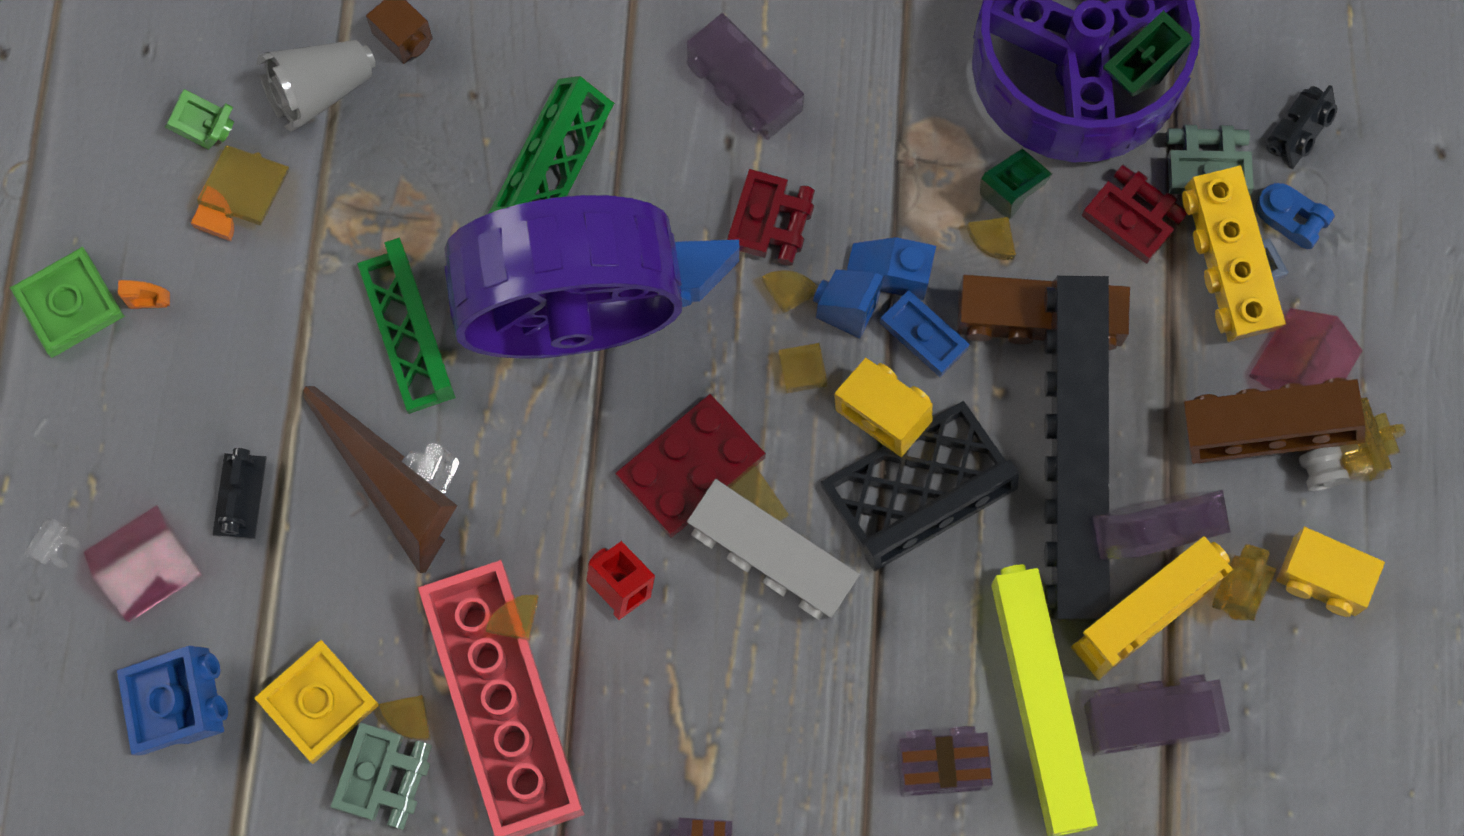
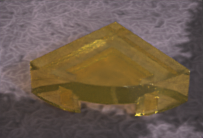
M1008 217L968 223L967 230L969 236L983 253L1001 260H1014L1016 253Z
M774 271L762 276V282L783 313L815 296L818 289L812 280L794 271Z
M521 595L504 604L489 619L486 627L487 633L530 641L540 599L539 596Z
M422 695L379 704L385 720L396 732L413 740H431L425 700Z

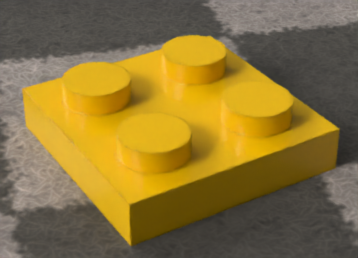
M322 640L318 641L255 697V700L312 764L318 761L379 706L378 702Z

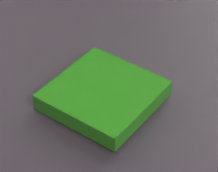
M84 247L77 249L10 287L51 358L125 317Z

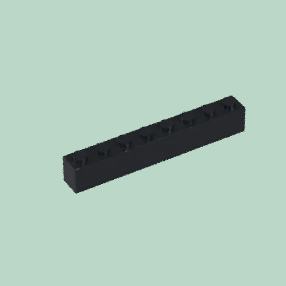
M1057 275L1052 281V287L1045 288L1044 295L1045 313H1052V329H1046L1044 337L1045 354L1052 355V371H1046L1044 378L1045 397H1052V414L1046 413L1044 420L1045 439H1052V456H1046L1044 463L1045 481L1052 482V499H1045L1044 505L1045 524H1052V541H1046L1044 548L1045 567H1052V584L1045 585L1044 595L1048 610H1052V619L1099 620L1110 611L1109 276Z

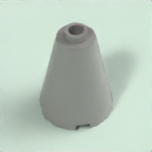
M357 40L271 51L258 55L257 66L265 64L266 73L259 77L266 97L277 118L286 116L290 123L284 127L289 131L299 129L372 77V68H375V59L370 48L367 45L362 46Z

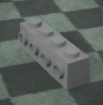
M717 479L714 480L687 521L695 527L691 533L693 537L711 549L718 542L731 551L726 559L747 573L754 566L766 574L762 583L783 597L787 590H790L802 598L798 607L818 620L821 619L824 613L832 618L860 575Z

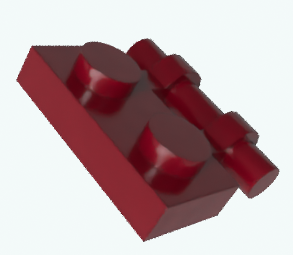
M1123 164L1115 173L1114 178L1125 187L1120 190L1108 181L1084 209L1082 217L1144 263L1148 264L1174 230L1162 219L1167 216L1180 225L1187 216L1184 208L1176 203L1178 201L1176 197L1169 192L1163 194L1147 182L1148 177L1140 171L1135 173ZM1138 195L1152 205L1154 209L1150 212L1135 201L1133 197Z
M749 169L727 240H739V251L766 258L770 244L777 245L781 248L777 261L783 265L792 266L796 253L801 252L805 239L802 237L806 220L811 219L814 211L812 200L815 190L809 186H800L797 197L786 195L788 179ZM780 211L791 215L787 230L775 227Z

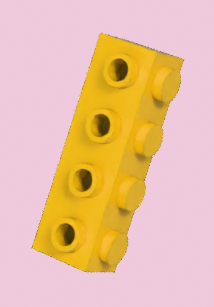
M1241 165L1193 177L1185 185L1186 191L1182 193V200L1186 213L1193 215L1197 229L1193 231L1194 244L1197 252L1204 254L1208 268L1204 271V279L1209 293H1214L1219 309L1215 310V319L1219 331L1226 333L1228 342L1278 330L1286 322Z

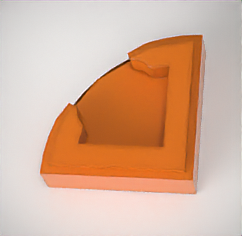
M207 188L191 224L195 229L231 241L234 234L231 210L219 193Z
M118 280V295L128 308H167V306H170V292L167 289L147 282Z

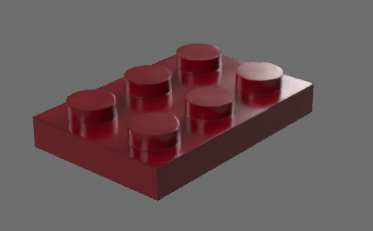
M709 394L615 474L620 483L666 534L673 538L689 524L687 522L715 479L731 488L766 458V453L722 405Z

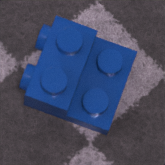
M186 646L117 670L131 755H145L175 744H190L224 732L223 721L228 717V707L225 700L217 694L215 678H218L220 675V664L216 656L210 653L209 648Z

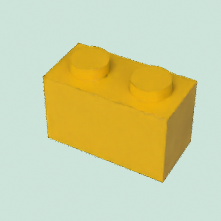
M866 357L834 393L835 408L839 414L901 458L932 422L933 404L925 392L915 386L909 388L898 380L897 375L888 366L882 363L876 365Z
M1304 526L1293 537L1276 581L1286 585V591L1296 597L1303 599L1313 597L1326 603V608L1337 615L1344 617L1357 616L1367 609L1385 562Z

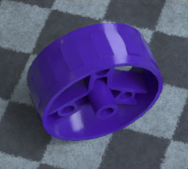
M983 0L973 35L972 72L976 91L988 115L1005 134L1024 148L1048 158L1069 162H1098L1124 155L1146 143L1163 127L1187 88L1200 45V21L1195 1L1110 0L1107 3H1103L1099 0H1087L1079 4L1074 11L1052 0ZM1164 10L1193 37L1191 44L1174 65V84L1151 105L1136 113L1116 118L1112 77L1103 69V66ZM1024 19H1030V20H1032L1033 22H1028V21H1025ZM1047 29L1065 35V40ZM1113 29L1115 35L1109 38L1110 33ZM990 33L1056 64V79L1064 87L1066 116L1038 105L1019 91L1004 73L994 53ZM1083 100H1090L1094 102L1095 105L1087 104Z
M578 195L526 202L494 211L459 228L448 238L444 248L447 265L444 266L455 335L458 343L464 348L479 354L501 358L530 359L601 351L625 345L654 334L674 322L682 312L680 288L682 283L674 234L671 232L669 217L662 209L645 201L610 195Z

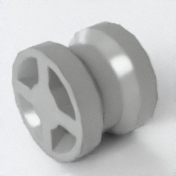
M1340 446L1316 449L1299 457L1301 467L1307 470L1308 479L1306 485L1308 491L1325 490L1350 480L1348 471L1342 468L1340 458L1342 457Z

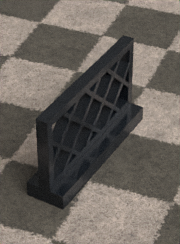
M964 401L932 418L930 425L915 441L922 440L936 443L931 461L908 456L910 448L901 458L889 448L883 446L821 481V487L865 552V558L874 572L1018 489V470L1011 460H1005ZM959 417H962L970 428L967 440L943 436L946 425ZM939 429L938 434L933 433L934 431ZM974 435L979 441V443L972 442ZM941 444L965 449L961 467L937 462ZM970 451L988 454L995 464L983 472L966 468ZM883 460L900 463L896 480L891 481L873 477L875 465ZM905 465L929 470L925 487L901 483ZM867 470V474H866V475L860 474V473H862V472H864V471ZM934 471L957 475L956 487L948 492L930 489ZM964 477L970 478L969 480L963 482ZM848 480L864 484L859 502L841 498L835 488ZM870 485L893 490L889 508L865 503ZM899 491L922 496L920 507L911 513L894 510ZM928 498H933V499H934V500L930 501L929 503H927V499H928ZM849 509L857 510L855 518ZM866 512L885 516L883 529L867 537L860 527L862 513ZM892 518L898 519L897 521L891 524Z

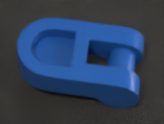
M1284 183L1268 185L1256 202V211L1267 225L1304 249H1312L1319 240V231L1322 228H1327L1335 217L1330 208L1324 204L1313 202ZM1297 213L1307 219L1305 224H1299L1293 220Z

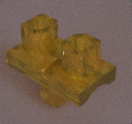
M1365 397L1361 398L1365 420V443L1357 444L1358 450L1344 453L1342 464L1344 469L1348 471L1350 478L1368 475L1370 481L1383 478V473L1392 469L1388 456L1400 453L1396 439L1405 435L1406 430L1404 424L1390 425L1386 413L1374 416L1368 398Z
M1245 544L1241 555H1234L1230 564L1233 570L1222 580L1214 597L1212 607L1219 610L1223 609L1234 620L1255 621L1276 571V568L1267 565L1270 552L1250 544Z

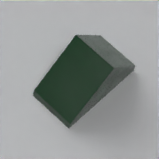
M1163 10L1103 66V69L1133 97L1159 84L1191 44L1193 37Z

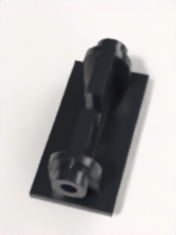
M1329 85L1324 92L1316 86L1304 89L1288 110V117L1298 121L1295 123L1282 118L1267 138L1269 143L1267 150L1275 156H1280L1281 153L1286 154L1291 169L1295 168L1302 157L1310 154L1316 137L1324 127L1330 126L1337 114V105L1335 104L1333 86Z
M234 448L232 454L224 453L213 536L256 538L266 456L250 455V450L244 448Z

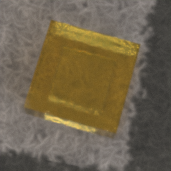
M820 343L779 350L778 356L786 394L827 387V377Z

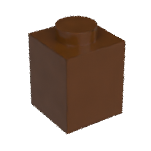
M383 0L366 15L372 34L403 64L410 58L418 57L424 53L433 39L428 21L406 0Z

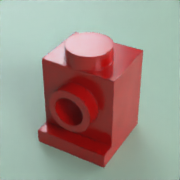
M622 541L609 550L607 548L599 550L590 559L586 581L614 610L613 615L618 620L651 598L655 575Z

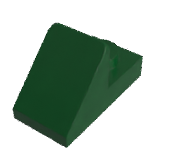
M1022 148L984 173L980 183V195L1005 218L1010 220L1025 199L1047 183L1052 173Z

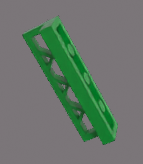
M581 76L558 79L489 213L518 204L532 202V200L539 198L541 200L551 198L550 195H553L552 198L567 197L615 103ZM587 96L599 107L593 119L584 122L581 105ZM576 130L579 146L575 154L567 156L563 140L568 131ZM558 164L561 181L557 188L549 190L546 173L551 165Z
M399 237L384 242L387 250L386 254L359 262L357 265L408 414L456 397L408 257ZM392 265L395 278L389 289L387 290L373 284L369 272ZM398 287L400 288L402 296L395 294ZM376 293L384 296L381 304L379 303ZM391 300L407 308L408 313L401 326L385 320L384 313ZM411 323L415 333L408 330ZM389 330L397 333L393 341ZM404 336L418 342L420 346V351L414 363H410L397 356L396 350ZM423 360L425 361L427 370L420 367ZM401 366L406 369H409L406 378L404 376ZM416 373L431 379L435 393L412 400L409 386Z

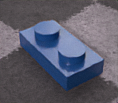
M910 290L880 318V324L939 377L968 350L970 345Z

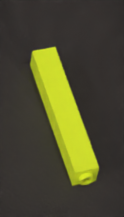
M1024 564L1005 567L1000 570L1001 575H996L991 587L1047 836H1062L1088 831L1098 826L1039 569L1026 570Z

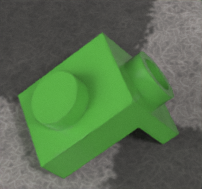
M183 89L165 128L209 150L217 140L224 142L229 135L234 121L228 117L233 107L227 103L219 107Z

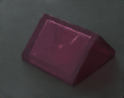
M1290 308L1284 317L1286 324L1276 330L1249 374V377L1271 390L1279 389L1281 386L1290 383H1300L1305 386L1321 384L1325 380L1336 377L1346 379L1363 350L1338 316Z
M157 505L83 552L93 578L128 623L202 575Z

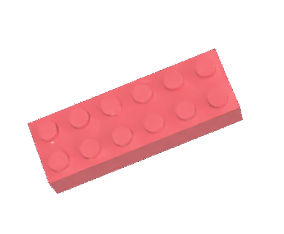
M499 560L418 587L494 836H525L585 815L502 561Z

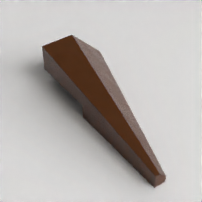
M305 386L303 389L305 401L416 569L420 573H426L445 541L440 534L458 505L402 462L405 456L315 386Z

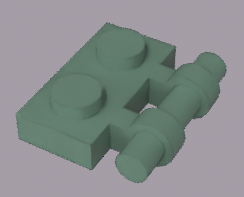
M1184 124L1182 128H1168L1166 143L1182 145L1183 150H1170L1168 155L1169 193L1182 194L1183 191H1186L1185 185L1195 176L1241 165L1250 195L1254 189L1252 151H1235V146L1249 145V130L1234 129L1233 125H1220L1218 129H1198L1197 125ZM1199 145H1218L1219 151H1199Z
M360 722L331 808L375 822L380 806H387L392 808L387 825L404 830L408 815L414 814L417 801L414 798L421 777L427 776L430 767L427 759L432 745L416 740L411 756L399 753L404 739L402 735ZM394 767L405 770L398 794L386 791Z

